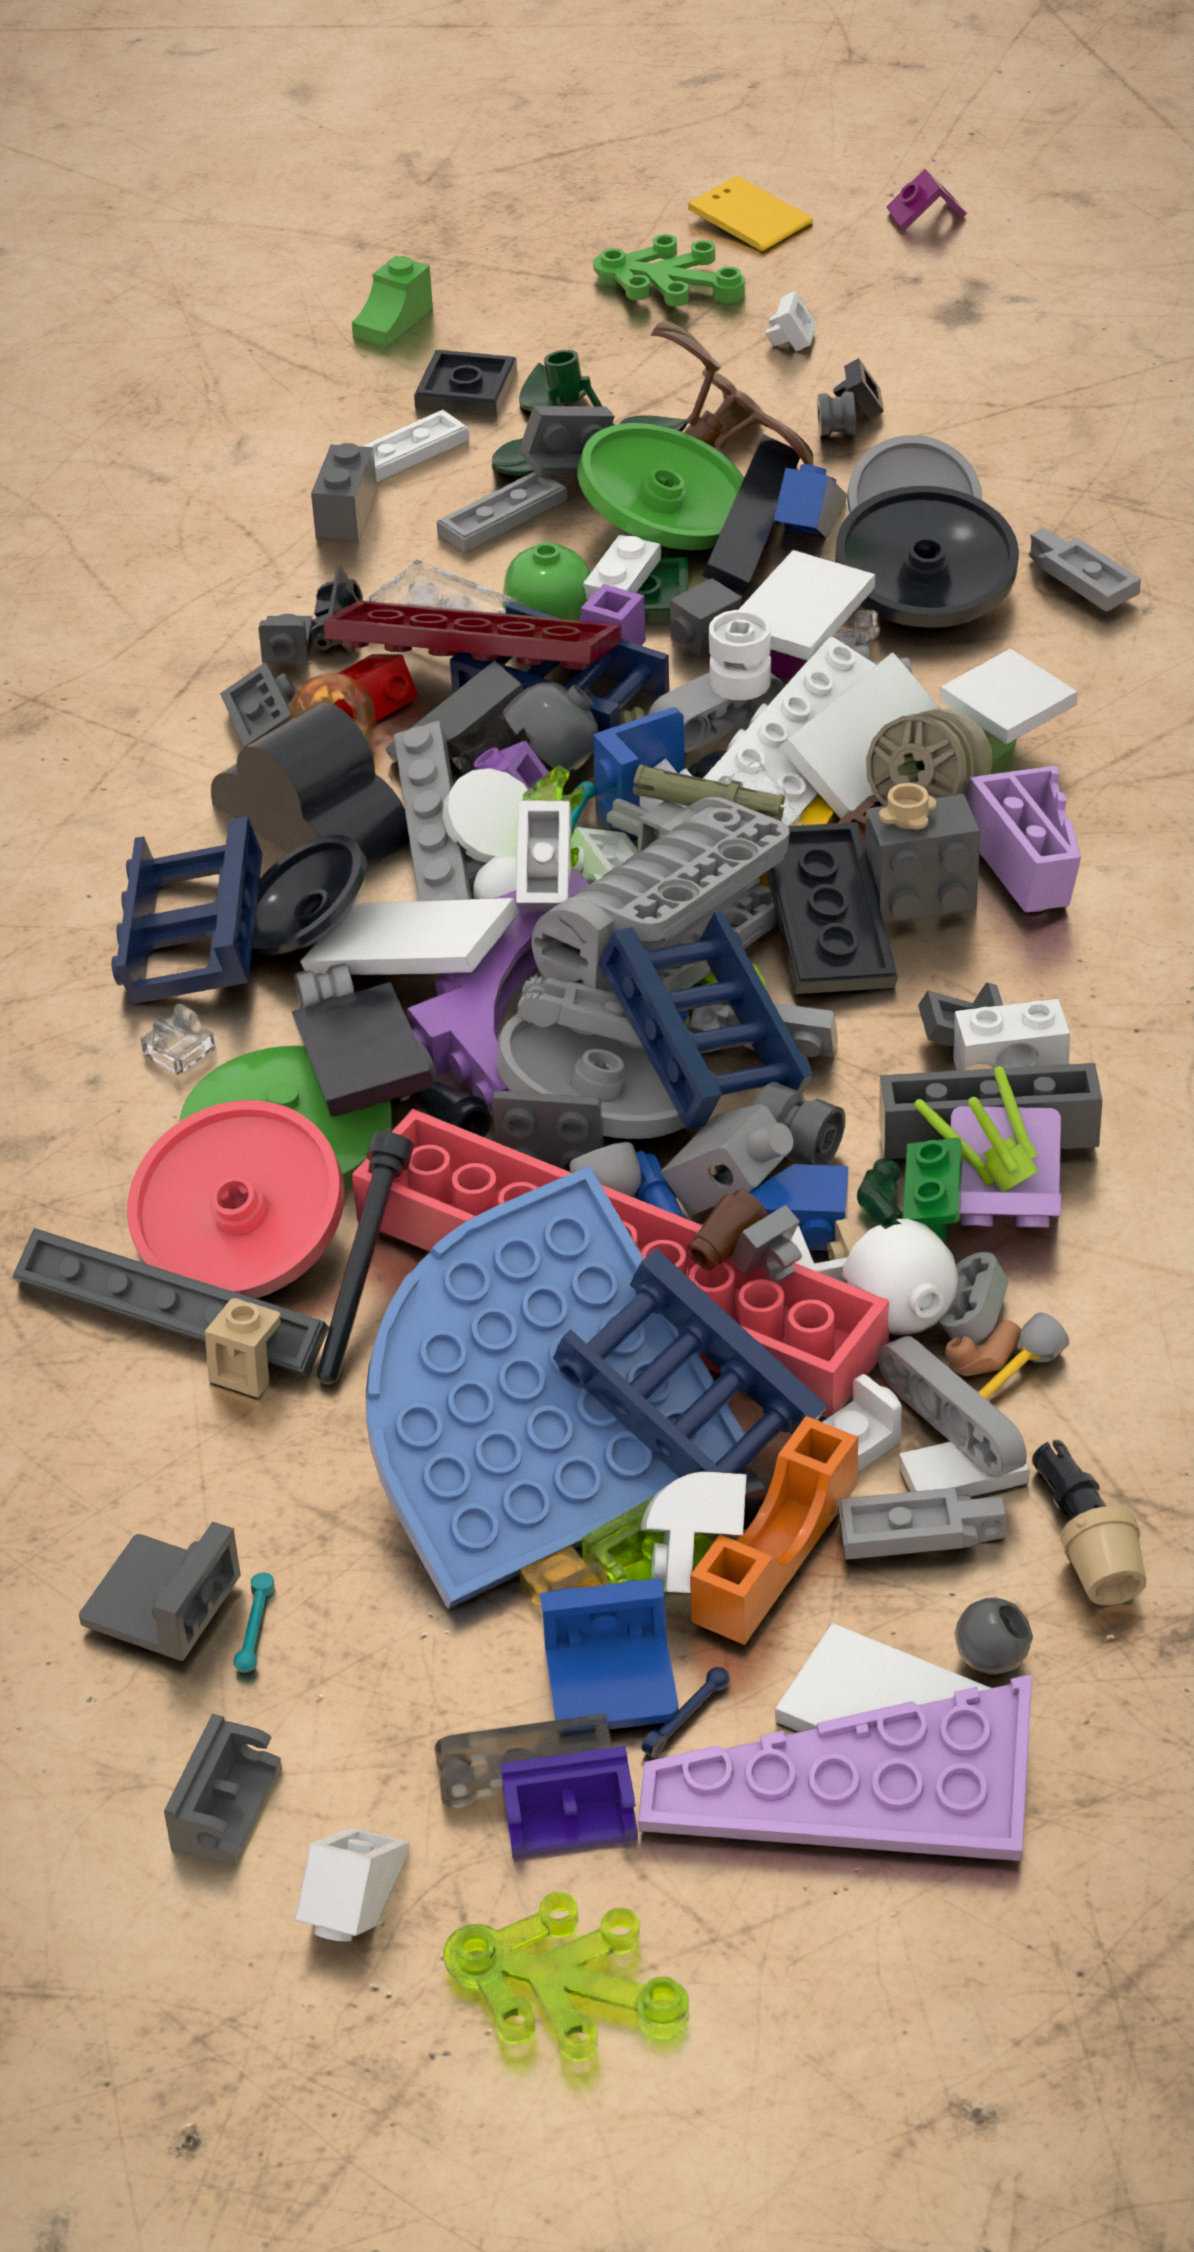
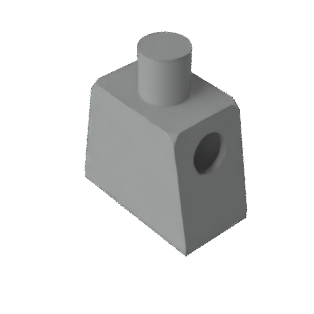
M763 1104L715 1115L660 1173L691 1216L716 1206L725 1194L732 1195L737 1190L750 1192L756 1188L792 1150L793 1136L789 1128L782 1123H778L768 1107ZM717 1163L720 1164L714 1166L717 1173L715 1175H712L710 1170L711 1165Z

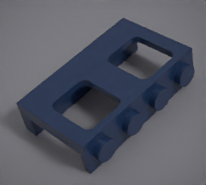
M248 816L229 819L226 845L153 859L145 837L142 836L134 839L132 859L126 861L128 886L127 890L121 894L124 912L123 920L116 927L119 944L118 953L112 957L111 961L115 982L118 986L124 985L132 1004L249 982L263 853ZM219 875L217 898L213 903L154 914L157 891L161 886ZM212 939L207 967L145 979L148 955L152 950L197 940Z

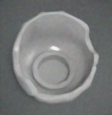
M631 1143L612 1144L579 1156L570 1162L571 1173L590 1165L601 1185L633 1197L640 1187V1165L634 1146Z

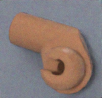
M1003 1320L999 1322L985 1344L975 1346L974 1341L968 1336H964L962 1340L959 1337L952 1339L945 1348V1356L950 1360L949 1368L963 1377L1001 1370L1019 1345L1020 1331L1022 1329L1012 1321Z

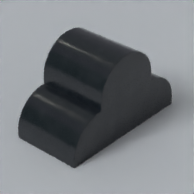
M322 702L314 705L243 748L238 754L237 763L216 775L211 784L212 804L234 818L248 816L254 831L288 853L300 845L319 837L344 835L355 840L366 855L367 869L410 843L406 810L394 790L381 777L375 774L373 755L365 736L347 713L330 703Z

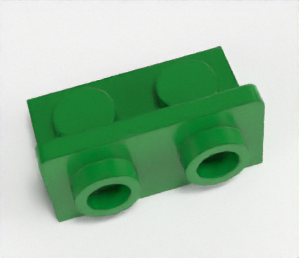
M959 1138L907 1144L903 1219L908 1218L926 1225L942 1242L947 1241V1223H955L960 1220L963 1147Z

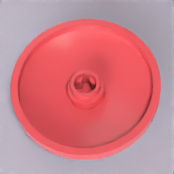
M241 1100L217 1104L200 1110L178 1122L155 1142L141 1161L131 1183L128 1196L127 1219L130 1235L135 1248L145 1264L256 1299L271 1294L295 1281L324 1253L335 1235L343 1212L345 1195L343 1174L337 1157L324 1134L314 1123L297 1111L283 1105L258 1100Z

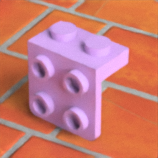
M970 1106L955 1108L951 1114V1128L988 1163L983 1153L993 1146L978 1123L976 1116ZM983 1107L1002 1139L1005 1140L1012 1136L1016 1145H1018L1005 1107ZM1018 1107L1028 1139L1038 1153L1032 1160L1039 1171L1009 1190L1000 1192L994 1182L986 1186L978 1172L963 1158L960 1226L989 1227L993 1226V1217H1016L1015 1227L1049 1228V1218H1059L1061 1216V1193H1059L1061 1116L1057 1110L1053 1108Z

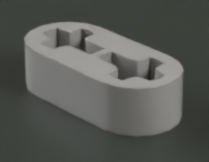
M989 1252L972 1254L956 1265L958 1272L956 1297L949 1311L939 1320L951 1340L956 1337L962 1340L964 1336H968L976 1344L985 1339L996 1325L1007 1290L1008 1278L995 1256Z

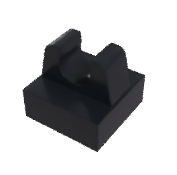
M858 358L845 365L846 380L833 389L835 396L840 397L844 392H853L855 413L863 410L869 420L884 412L880 387L861 360Z

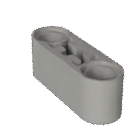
M709 672L659 697L651 706L648 715L672 707L677 708L684 716V753H690L749 724L763 703L769 705L782 691L784 684L771 673V686L766 693L749 700H730L714 693L710 687Z

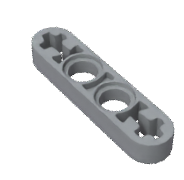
M905 1336L880 1346L878 1350L879 1368L891 1390L992 1477H999L1025 1465L1027 1458L1026 1446L1022 1435L1014 1423L911 1336Z

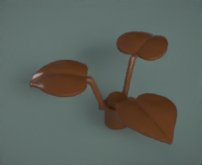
M662 321L656 325L651 332V336L663 337L677 343L701 360L706 367L702 371L705 379L694 409L686 420L690 425L684 433L707 443L713 448L718 446L723 449L729 440L753 424L758 423L775 430L797 452L804 464L813 465V452L804 439L787 425L764 413L761 407L749 395L737 390L730 380L717 373L721 369L720 364L691 334L668 321ZM712 383L722 391L723 398L726 399L714 414L706 410L701 416L700 414ZM734 401L752 414V416L723 434L727 425L720 419Z

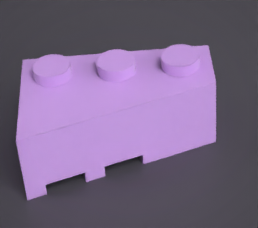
M1057 765L970 777L965 797L980 830L979 853L1025 913L1069 906L1080 865L1081 854L1072 820H1068L1065 813L1066 797L1064 792H1060L1058 786L1059 771Z

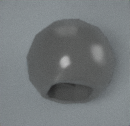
M997 1597L985 1598L970 1604L961 1614L954 1633L958 1653L967 1665L974 1670L990 1675L1003 1674L1019 1667L1028 1656L1033 1640L1029 1621L1016 1604Z

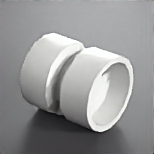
M732 610L723 612L709 624V653L711 655L710 687L714 693L730 700H749L761 696L771 686V657L769 656L771 650V624L766 617L749 610Z

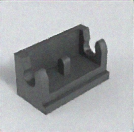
M211 1715L164 1809L171 1850L236 1865L282 1769L280 1757L266 1751L254 1750L247 1745L267 1749L272 1738L269 1734L254 1727L225 1721L224 1716Z

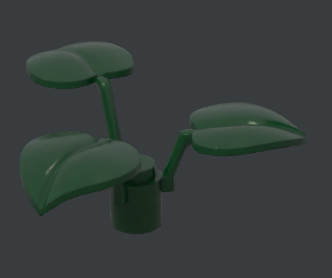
M559 350L548 354L544 358L545 366L540 363L536 365L525 381L519 395L520 406L527 411H532L533 406H563L564 404L574 403L582 399L586 394L594 407H603L591 387L590 377L582 376L578 353L573 350ZM640 415L625 418L619 424H653L682 432L687 427L688 422L686 421L687 419ZM523 438L512 440L502 445L492 456V469L515 476H527L533 473L532 467L518 451Z

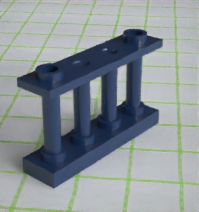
M509 602L505 606L506 614L561 619L513 602ZM621 639V643L608 651L604 657L598 658L590 664V667L580 669L565 685H562L568 690L572 685H576L585 691L600 675L620 682L604 699L586 693L594 702L590 711L597 720L599 733L620 725V709L640 689L659 696L670 692L669 655ZM457 652L450 658L452 694L494 660H476L472 658L471 653ZM500 656V659L495 660L522 684L524 690L542 682H553L544 678L561 662L545 660L543 664L531 665L527 670L521 671L505 665L513 657Z
M723 911L713 913L700 940L693 943L648 951L647 948L642 946L633 927L613 931L599 961V965L687 1130L705 1126L721 1096L763 1088L771 1082L782 1084L802 1093L805 1092L813 1077L808 1059L797 1047L744 951L740 936L732 929ZM706 961L718 983L670 992L669 989L664 987L656 971ZM729 1002L740 1024L692 1033L686 1028L678 1012ZM752 1044L763 1066L715 1075L708 1069L701 1053Z
M657 1248L641 1261L630 1283V1286L635 1289L637 1296L587 1344L570 1329L562 1337L553 1356V1359L558 1363L561 1374L570 1384L580 1389L585 1388L680 1478L697 1472L739 1474L781 1431L789 1432L792 1435L806 1416L819 1420L827 1407L821 1399ZM652 1313H661L678 1329L679 1336L634 1380L628 1383L604 1359ZM695 1352L704 1353L720 1368L722 1375L686 1411L671 1423L647 1399ZM737 1392H746L763 1408L764 1416L715 1464L690 1439Z

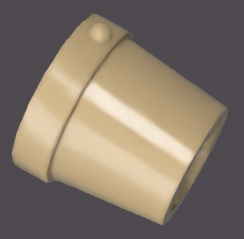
M1105 1506L1088 1510L1070 1520L1061 1531L1060 1541L1065 1556L1072 1562L1089 1599L1098 1605L1111 1606L1124 1603L1139 1595L1146 1587L1147 1578L1139 1544L1140 1530L1132 1512L1123 1507Z

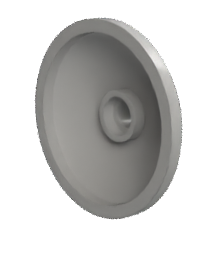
M919 435L894 437L872 447L856 464L847 491L849 513L862 502L877 494L909 486L950 488L982 500L981 485L969 461L947 443Z

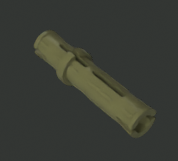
M644 764L639 765L634 778V783L638 784V786L633 787V795L638 797L644 796L690 806L705 797H720L781 821L784 807L780 805H784L785 795L745 788L742 782L731 780V783L726 784L647 767Z

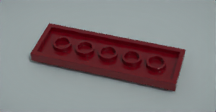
M359 600L324 620V639L341 640V646L347 648H363L369 646V643L384 644V649L390 652H407L416 647L427 648L428 654L432 656H452L458 651L472 653L473 659L481 661L498 660L500 656L517 657V663L523 665H539L545 663V660L561 661V666L566 669H586L590 667L591 663L598 658L604 657L608 651L621 643V624Z

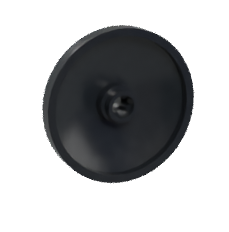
M937 486L901 487L882 492L862 502L843 521L838 532L835 563L875 574V588L860 604L862 607L881 618L895 623L926 628L963 624L993 610L1011 591L1016 579L1019 560L1016 536L1009 523L998 511L972 495Z

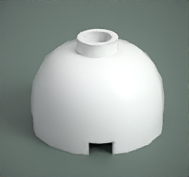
M908 1218L897 1219L901 1224L893 1225L887 1229L878 1225L870 1229L853 1246L844 1264L842 1277L848 1281L847 1284L889 1300V1334H916L934 1326L949 1311L956 1297L958 1272L953 1254L926 1225Z

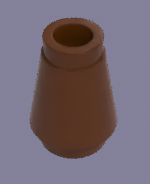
M737 1190L732 1195H723L694 1237V1240L687 1246L690 1257L701 1268L711 1271L716 1265L721 1264L732 1256L742 1231L768 1216V1213L760 1201L747 1191Z

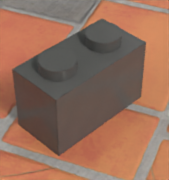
M352 443L330 444L311 492L316 538L359 541L377 494L373 447L357 446Z

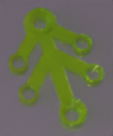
M552 1892L546 1895L540 1902L538 1913L499 1930L484 1924L466 1925L454 1931L445 1942L443 1958L446 1970L461 1985L481 1990L495 2015L496 2032L507 2043L519 2044L529 2040L535 2032L536 2024L532 2004L522 1997H514L505 1977L530 1984L558 2033L560 2052L564 2057L573 2061L589 2059L596 2053L598 2049V2029L591 2017L577 2012L567 1993L636 2011L637 2021L641 2030L647 2035L658 2039L677 2036L686 2028L689 2022V1997L684 1987L669 1977H656L649 1980L646 1984H641L581 1968L609 1954L628 1953L638 1946L640 1942V1921L636 1913L627 1908L609 1910L601 1919L600 1929L538 1956L518 1950L549 1935L553 1937L568 1936L578 1927L577 1901L566 1892ZM558 1910L569 1913L566 1917L559 1919L549 1916L552 1912ZM616 1927L630 1929L628 1933L623 1935L611 1932ZM474 1950H483V1951H484V1952H482V1953H480V1954H476V1955H473V1954H469V1953H468V1952L474 1951ZM662 1999L671 2001L664 2005L654 2003V2001ZM511 2016H521L526 2019L518 2025H510L505 2022ZM573 2033H584L589 2036L581 2042H573L568 2039Z

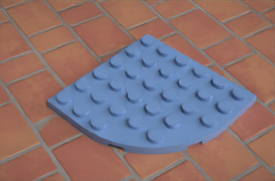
M590 1165L493 1207L464 1222L444 1236L432 1247L430 1253L420 1261L415 1269L404 1278L389 1303L375 1339L368 1366L365 1392L366 1425L371 1453L386 1495L447 1609L644 1516L654 1496L666 1485L680 1478L585 1388L580 1389L570 1384L561 1374L558 1363L553 1359L562 1337L570 1329L587 1344L637 1296L635 1289L630 1286V1283L641 1261L644 1260ZM652 1313L604 1361L630 1383L679 1336L678 1329L661 1313ZM695 1352L647 1401L673 1423L714 1383V1380L699 1354ZM726 1403L690 1441L716 1464L745 1434ZM756 1457L747 1466L752 1465Z

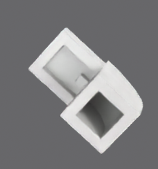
M719 1472L688 1474L666 1485L651 1500L643 1516L641 1531L664 1533V1543H654L651 1567L652 1579L662 1578L664 1593L683 1595L691 1593L690 1574L692 1573L694 1535L719 1536L721 1534L733 1538L743 1535L747 1474Z

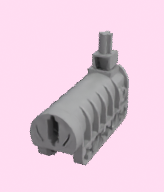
M720 797L702 798L694 802L687 809L674 803L663 801L650 811L618 798L613 801V810L607 813V822L611 823L613 827L638 837L637 853L628 858L622 865L604 874L596 882L584 887L575 896L566 899L542 915L533 929L532 950L537 967L544 979L552 978L567 983L570 981L614 993L599 965V961L614 930L633 927L642 946L649 951L698 942L713 913L723 911L730 925L736 926L732 927V929L740 936L744 949L778 925L771 890L761 885V880L757 878L784 860V855L788 852L790 829L779 820ZM706 961L674 967L679 969L668 968L656 971L664 987L669 989L670 992L690 988L712 972Z

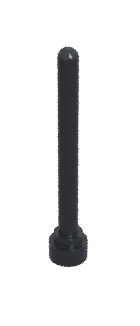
M377 1131L372 1134L366 1158L370 1161L369 1169L373 1173L317 1370L319 1381L325 1385L334 1384L340 1376L393 1180L400 1177L402 1170H406L410 1164L414 1144L408 1138L397 1133Z

